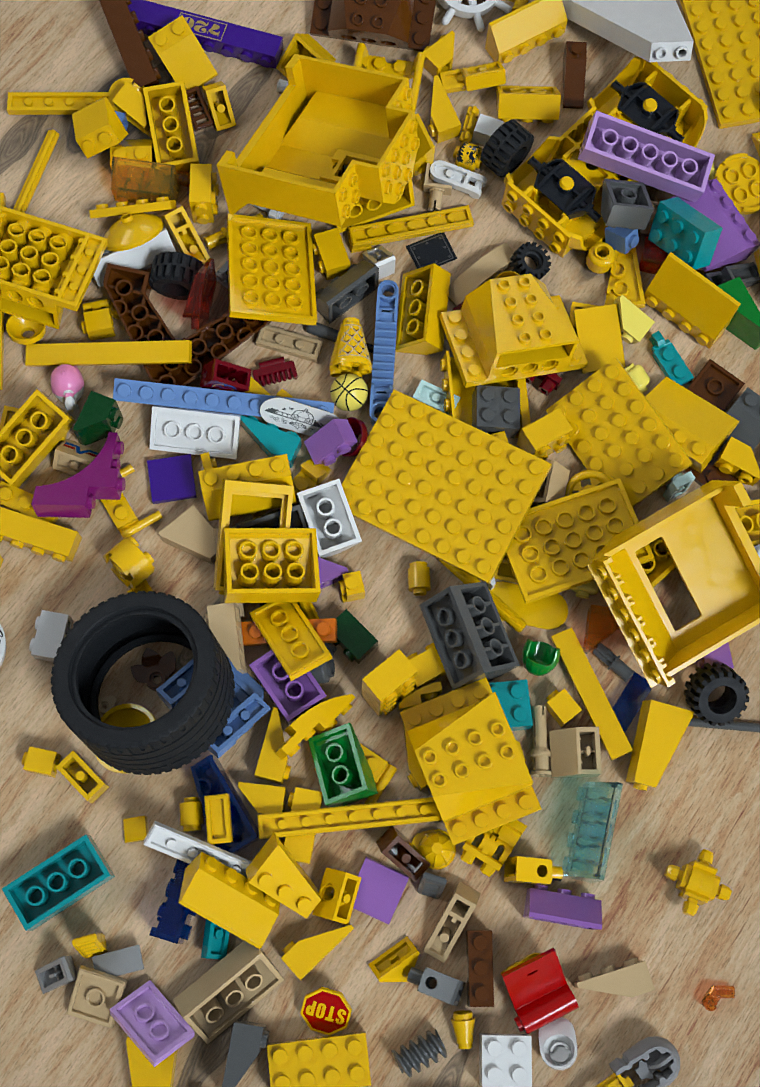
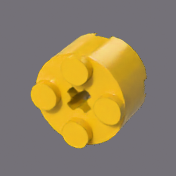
M132 536L122 539L104 554L103 558L106 564L112 563L113 568H111V571L127 587L131 585V589L134 590L154 573L155 568L152 564L154 562L152 556L146 551L143 553L138 548V542Z

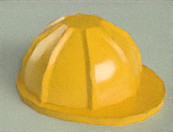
M432 829L418 833L412 840V844L430 862V869H443L454 860L456 845L453 846L449 834L443 830Z

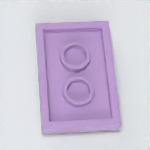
M150 980L109 1009L110 1015L153 1067L195 1036L194 1030Z

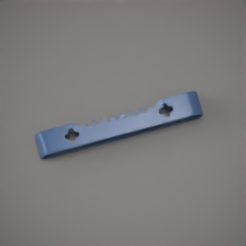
M392 280L382 281L377 289L369 408L372 426H374L378 419L375 417V414L382 412L393 392L399 288ZM388 291L393 293L392 296L388 297L383 294Z

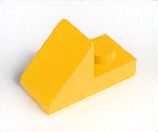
M312 458L300 465V472L292 480L295 496L297 497L298 492L319 486L332 469L324 464H314Z

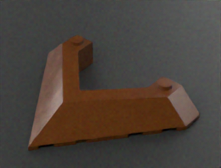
M108 263L103 285L131 342L175 340L163 319L150 302V272ZM228 311L216 321L210 322L196 330V333L181 339L192 341L191 363L142 365L151 382L187 386L202 375L204 365L213 359H223L271 321L229 317Z

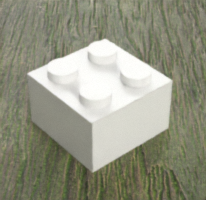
M479 1033V1085L481 1087H532V1037L529 1034Z

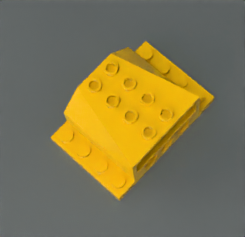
M0 206V312L59 329L64 308L77 312L108 245V239Z
M532 274L490 279L465 296L461 310L441 312L440 314L441 324L465 388L583 369L588 365L579 342L580 340L575 333L560 295L550 296L546 285Z
M486 677L400 712L453 846L542 810L532 787L533 780L496 692H492Z

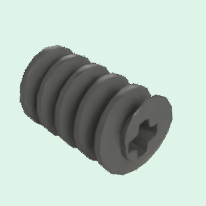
M436 1028L435 1035L429 1030L426 1031L427 1040L421 1035L417 1036L418 1045L412 1040L409 1041V1049L401 1045V1054H398L394 1049L391 1050L402 1074L405 1073L407 1076L412 1077V1068L418 1073L421 1072L420 1063L429 1068L430 1058L435 1063H438L439 1053L444 1058H447L446 1048Z

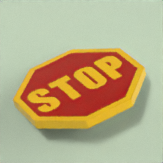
M321 987L305 995L300 1014L310 1030L330 1036L347 1028L352 1008L342 992Z

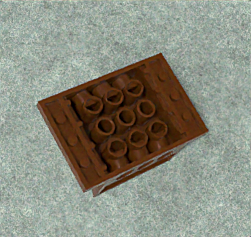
M314 0L310 35L423 52L430 44L436 0Z

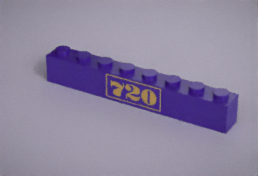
M131 0L132 4L129 6L131 11L135 10L139 19V23H137L138 29H142L144 34L148 36L183 15L206 52H214L225 57L241 59L247 63L252 62L266 68L277 69L276 67L283 52V37L146 0Z

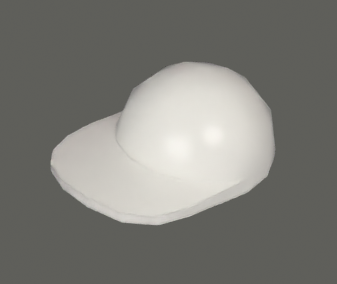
M561 1017L539 1028L538 1038L543 1061L554 1070L563 1071L570 1068L576 1061L578 1051L576 1034L572 1023L568 1019Z

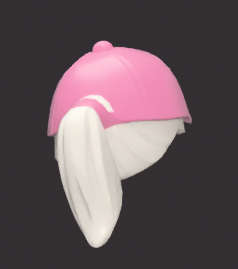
M63 364L57 366L51 373V389L55 397L65 403V408L69 415L77 420L80 414L77 402L83 395L84 379L77 366Z

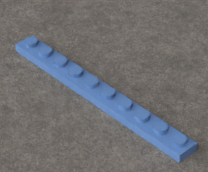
M114 378L113 399L116 401L262 417L260 407L266 400L285 398L323 411L334 412V402Z

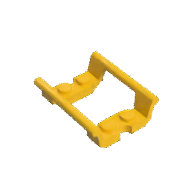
M358 43L353 66L409 79L413 78L411 104L414 107V111L416 110L425 53L418 52L413 62L397 59L395 63L390 64L386 62L385 57L369 55L366 45Z

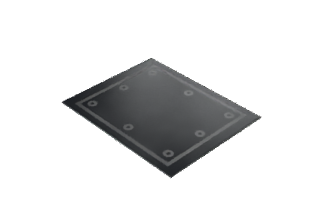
M444 232L406 246L417 269L433 263L441 266L457 259Z

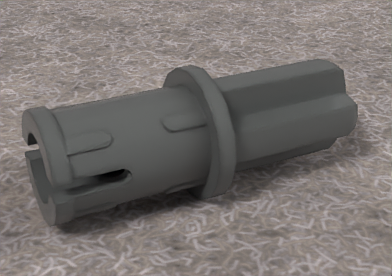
M602 643L598 644L593 650V654L608 666L607 669L613 670L625 682L635 673L634 670L619 659L621 656L617 657Z

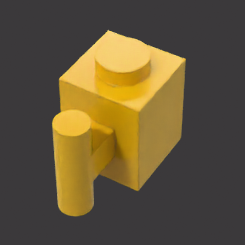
M108 299L82 303L85 321H81L83 333L88 334L90 341L116 336L113 318L108 308L110 307Z

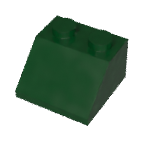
M94 391L90 392L73 427V431L80 444L87 446L107 438L109 432H115L116 429L121 427L123 417L116 400Z

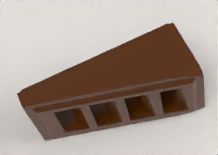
M199 86L186 90L188 100L197 98V101L189 103L195 132L213 126V119ZM200 104L201 107L191 110V107ZM203 111L204 114L194 117L193 114ZM204 118L207 119L206 122L201 124H197L196 122Z

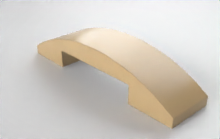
M505 243L484 255L450 285L448 299L457 308L462 306L467 294L492 279L500 271H506L510 267L512 262L510 258L515 251Z

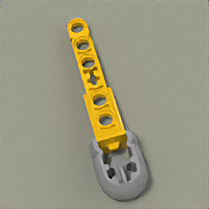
M659 1036L647 1037L625 1051L622 1059L616 1058L609 1063L613 1074L595 1087L634 1086L628 1075L623 1077L620 1074L625 1070L631 1069L632 1065L638 1062V1067L634 1070L640 1079H650L638 1087H667L677 1078L680 1071V1057L677 1049L665 1038Z

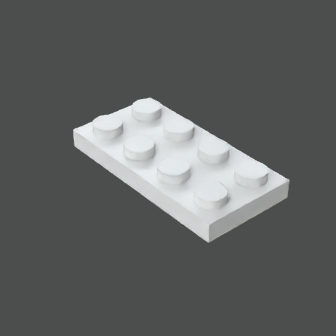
M153 405L150 449L194 455L209 452L211 457L237 459L241 415Z

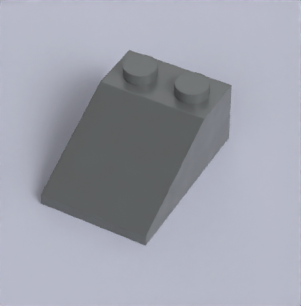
M748 387L727 412V414L737 419L739 424L724 444L732 436L750 446L753 451L760 442V396ZM723 444V445L720 447V449L718 450L719 453L721 452V450H722L724 444Z
M236 1020L234 1022L222 1087H236L262 1048H266L270 1031H266V1024Z

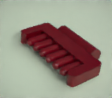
M283 356L258 362L260 369L252 371L254 380L259 384L261 380L263 387L266 386V382L267 385H271V380L273 384H276V378L280 383L282 381L281 376L283 381H286V374L289 380L292 379V376L293 379L298 378L294 361L285 362Z

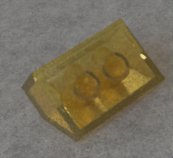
M112 157L111 191L114 200L136 203V200L148 199L149 203L156 202L158 197L168 196L169 200H176L177 205L180 184L176 166Z

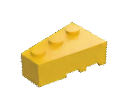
M274 832L245 869L248 882L307 919L321 901L317 887Z

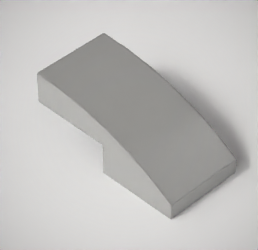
M140 945L92 957L94 969L115 976L144 969Z

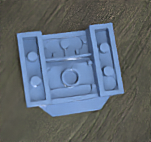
M193 659L156 689L158 696L169 710L175 707L181 700L190 684L194 666ZM230 659L229 662L234 674L233 680L235 681L233 708H231L230 718L227 719L228 722L225 728L223 727L222 729L223 732L220 736H217L215 743L210 745L208 749L217 758H220L235 745L236 741L253 727L254 723L271 710L263 701L264 688L248 673L242 674L237 671Z

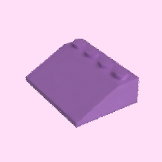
M717 179L707 181L704 193L696 202L678 197L723 228L710 265L702 268L704 272L746 260L760 246L755 233L749 228L744 217L739 213Z

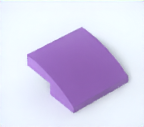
M366 856L358 874L361 877V882L353 908L389 924L409 877Z

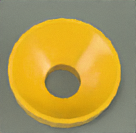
M11 315L6 323V331L15 343L29 345L43 338L46 333V325ZM26 331L34 332L32 337L25 338L22 336Z

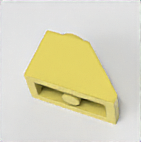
M621 295L614 300V304H617L621 337L628 344H635L642 340L655 322L625 296Z

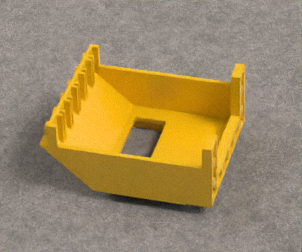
M709 481L614 536L587 564L650 688L657 684L666 687L673 685L676 682L670 676L760 623V558L734 507H745L752 503L741 481ZM659 537L663 540L700 613L699 617L677 630H674L635 553Z

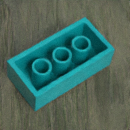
M85 834L3 887L2 890L26 931H33L114 878L115 875L93 838Z

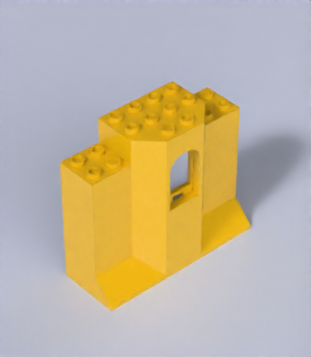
M294 54L285 66L288 79L287 87L236 159L234 152L226 150L217 163L229 214H235L245 205L252 204L341 227L344 221L350 217L351 210L359 202L360 197L382 203L395 204L399 196L403 195L406 184L412 180L416 154L420 145V139L417 135L418 121H416L414 107L411 104L412 89L409 86V78ZM344 163L349 164L341 177L336 176Z

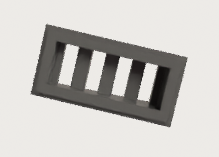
M425 872L421 875L417 892L439 899L447 880L446 878Z

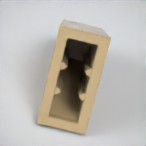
M194 505L158 532L164 543L210 564L216 561L214 529Z

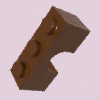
M492 930L466 931V956L468 959L467 1006L494 1007Z

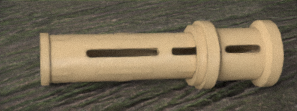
M535 705L531 707L533 721V749L530 752V756L533 759L531 776L549 777L552 773L549 771L551 752L547 749L546 706Z

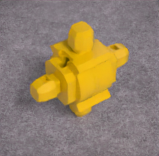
M706 849L699 853L697 860L683 865L681 870L678 866L668 865L664 873L668 879L672 881L677 880L675 888L680 890L678 896L687 900L683 903L682 911L691 917L697 913L699 908L697 904H706L708 901L714 900L715 897L723 901L729 900L732 893L729 887L720 884L721 877L716 876L718 869L709 866L712 864L714 856L713 852Z

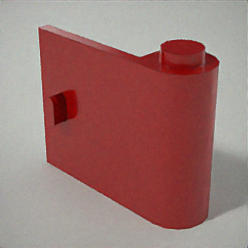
M554 948L501 974L517 1015L513 1019L519 1032L524 1031L527 1035L579 1008L575 996L566 982Z

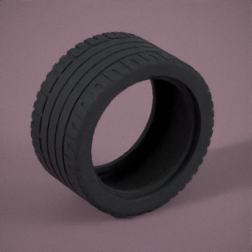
M128 592L126 595L120 594L117 595L118 597H111L107 599L108 601L99 603L97 607H92L87 614L84 613L80 617L81 619L73 624L72 629L68 630L67 636L62 639L61 646L57 649V656L54 657V667L51 670V692L61 719L107 765L113 766L119 771L132 772L136 775L167 773L172 771V769H179L182 765L191 763V760L200 757L202 752L205 753L209 746L215 743L217 736L221 735L223 727L225 728L228 722L227 719L230 718L231 708H233L234 674L229 659L203 617L191 605L179 598L176 599L175 596L166 595L162 592ZM154 642L176 643L193 652L194 666L190 684L181 700L168 713L153 722L135 727H117L101 721L98 709L100 688L110 668L123 655L141 645Z

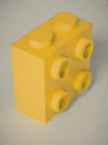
M190 164L189 204L193 222L199 224L214 223L215 215H218L217 196H219V184L217 183V172H213L212 164Z

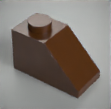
M391 826L376 842L381 853L414 882L431 865L420 851L394 826Z

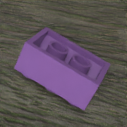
M272 650L249 664L251 671L288 725L306 711L318 705L327 696L310 671L291 681Z
M534 884L533 888H527L524 918L590 930H602L601 900H596L594 894L581 893L579 897L571 895V890L557 888V892L548 891V886Z

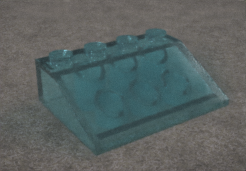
M586 782L583 784V787L579 786L576 800L580 802L578 810L573 812L571 821L572 824H575L574 831L569 833L567 847H570L569 855L564 857L562 869L565 871L564 877L588 883L604 881L623 783Z

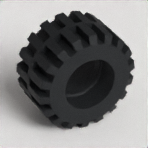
M511 119L502 124L491 135L483 148L480 160L500 178L505 177L508 173H512L526 158L533 145L534 136L516 120Z
M179 252L159 253L153 260L149 285L153 290L165 297L176 300H194L202 295L207 269L202 264L203 262L193 256Z
M713 662L712 666L706 663L704 668H696L697 672L689 675L691 680L690 682L686 681L685 687L687 690H684V696L687 698L685 699L686 703L703 722H708L712 726H716V724L725 726V722L731 724L734 722L733 719L735 717L739 719L742 716L740 712L746 710L747 706L745 703L749 702L750 698L747 695L749 688L746 686V682L731 667L724 663L720 665L718 662ZM725 686L724 693L719 699L708 702L709 695L714 689Z

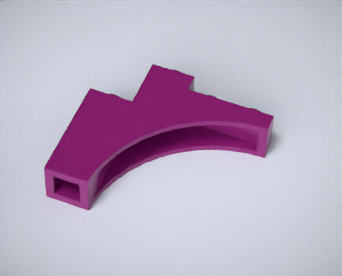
M117 432L108 433L107 440L100 453L82 471L60 482L35 487L31 505L37 517L90 518L91 511L96 505V499L120 500L121 493L126 487V481L121 476L119 460L120 455L124 453V443L120 441Z

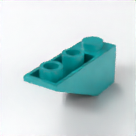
M241 415V426L266 455L273 457L287 454L289 466L292 468L302 446L299 435L292 431L284 432L279 430L276 425L267 423V425L261 423L253 416L247 415L245 417Z

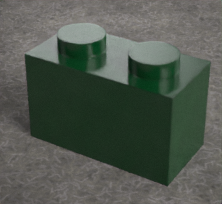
M346 609L336 618L337 642L333 644L335 646L339 644L344 649L343 654L351 662L355 660L359 664L378 646V640Z

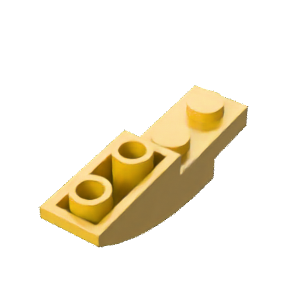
M349 694L335 697L319 703L306 711L284 730L290 738L275 754L281 760L287 755L292 757L301 748L298 744L303 739L307 741L315 732L319 734L325 729L327 731L331 730L338 723L336 717L340 713L344 716L353 707L350 703L355 696Z

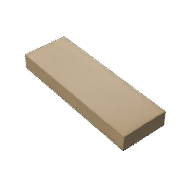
M268 325L259 331L255 342L256 346L316 363L323 346V341Z

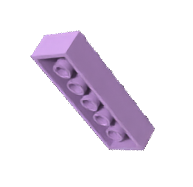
M596 111L588 123L578 160L696 202L705 191L715 155Z

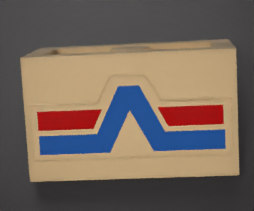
M66 439L55 449L52 468L75 475L87 467L100 451Z

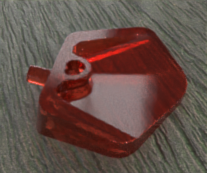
M209 258L197 272L183 312V318L191 320V330H198L200 328V320H208L217 284L213 258Z

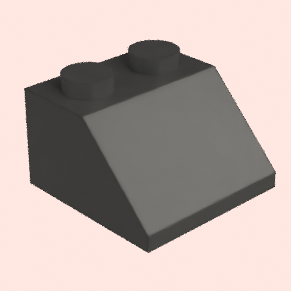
M604 179L601 215L605 226L645 230L654 210L645 184L641 182Z

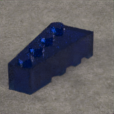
M179 859L176 861L173 869L175 877L170 879L165 891L167 901L160 905L157 912L159 924L157 928L152 927L149 934L150 936L176 944H183L184 940H189L193 927L189 924L192 916L196 917L197 913L178 903L185 868L189 865Z

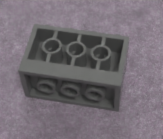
M485 581L449 586L419 605L452 690L485 677L490 682L520 666Z

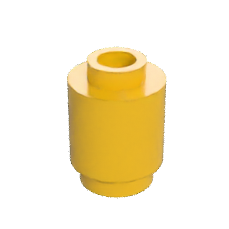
M412 562L409 564L410 568L407 569L408 590L413 592L415 596L426 595L427 591L431 590L430 568L427 567V562Z
M198 797L184 798V803H179L180 826H183V832L202 830V824H204L203 801H198Z

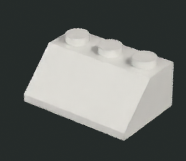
M340 479L297 493V500L301 504L308 528H316L318 557L324 559L336 555L362 542Z

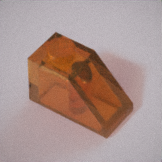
M592 604L589 607L583 644L584 653H589L598 644L612 636L616 629L619 630V626L609 607Z

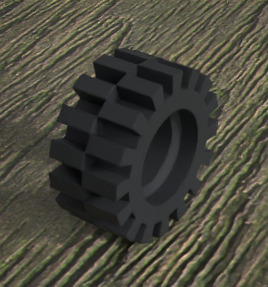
M536 242L522 244L510 258L512 261L510 267H514L511 271L520 275L532 274L540 280L550 270L551 262H548L551 259L550 255H545L548 251L546 249L544 251L541 250L543 247L541 244L536 247ZM526 256L534 260L536 269H532L526 264Z

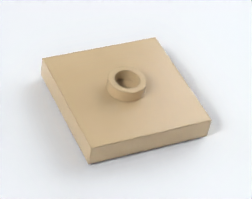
M81 965L66 1014L112 1029L116 1021L110 1015L109 1009L122 1000L127 979Z

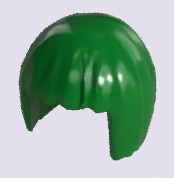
M527 639L522 650L523 665L530 674L535 676H543L550 673L556 667L560 657V648H555L545 642L531 641L530 639Z

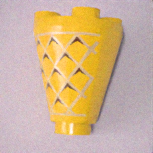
M348 317L342 320L329 363L331 377H339L346 373L362 377L372 372V363L360 320L357 318Z

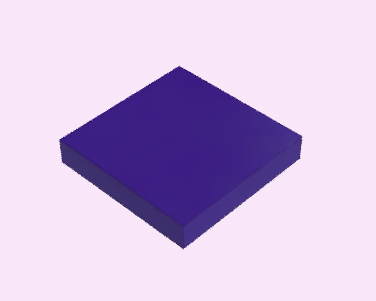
M191 454L147 461L153 504L197 498Z

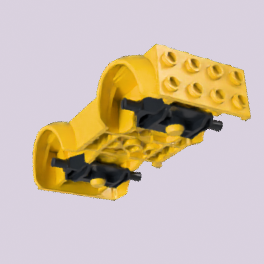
M638 56L634 57L607 87L595 98L592 99L591 97L588 100L587 106L589 111L561 137L549 136L511 175L508 173L504 177L505 191L501 203L503 208L508 213H512L522 226L528 227L538 240L545 242L553 253L558 254L562 258L571 249L589 251L592 245L605 239V228L608 226H605L601 215L604 179L638 182L600 167L596 170H589L586 167V162L578 160L588 123L596 111L693 147L698 145L708 120V106L702 99L690 92L685 85L677 81L671 73L658 65L657 62H648Z

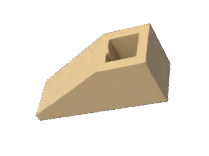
M637 957L623 961L624 966L616 969L614 965L601 968V973L594 976L592 972L579 975V980L573 982L576 988L627 997H635L655 990L646 962L638 961Z

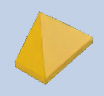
M406 936L368 965L379 982H408L407 978L410 969L415 967L420 953L408 936Z

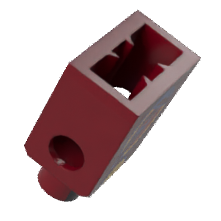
M213 359L202 368L200 387L236 392L249 391L251 369L219 359Z

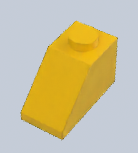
M126 81L112 102L148 132L150 125L145 98L142 94L143 89L136 83L131 85Z
M219 81L202 86L216 131L236 126L225 84Z
M238 782L239 789L259 815L284 812L286 787Z

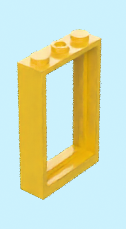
M223 479L213 588L219 591L218 594L224 595V528H229L232 494L282 498L279 528H290L294 486Z

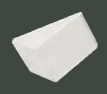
M381 245L362 253L366 262L374 264L379 268V280L395 273V256Z

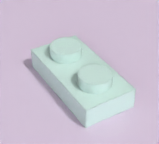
M421 380L412 398L445 414H449V412L444 411V399H446L447 392H443L441 388ZM454 394V404L456 408L461 397Z
M691 471L686 474L681 472L671 478L672 482L666 486L667 490L663 494L667 502L687 491L695 480Z

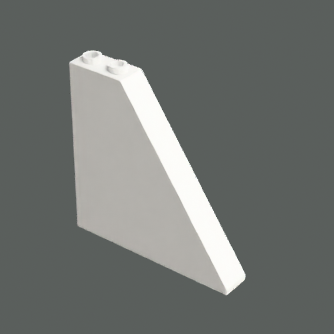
M562 0L567 19L648 62L691 60L693 39L676 0Z

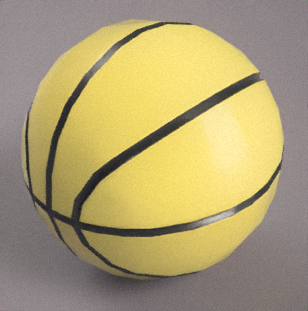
M346 373L334 380L331 385L330 395L335 406L339 409L355 411L365 404L368 397V388L362 377Z

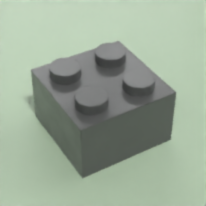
M476 386L472 394V426L488 434L505 431L507 438H515L520 430V388Z

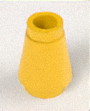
M471 1010L453 1012L451 1022L458 1048L470 1049L473 1047L475 1017L472 1015Z

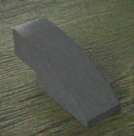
M754 262L725 266L721 271L704 275V277L717 286L739 276L746 288L760 283V275Z

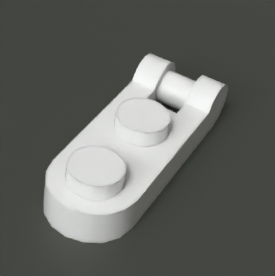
M438 160L430 166L429 174L433 181L444 185H451L453 189L469 194L474 199L480 198L482 194L481 189L487 183L485 176L446 161ZM469 182H474L475 185H470Z

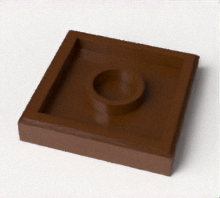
M709 359L687 389L720 410L725 411L745 383Z

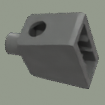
M412 967L407 978L408 982L418 985L417 991L453 1006H458L465 986V982L425 967L424 971ZM431 979L437 980L435 988L429 985Z

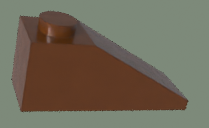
M566 41L563 53V108L583 109L587 42Z

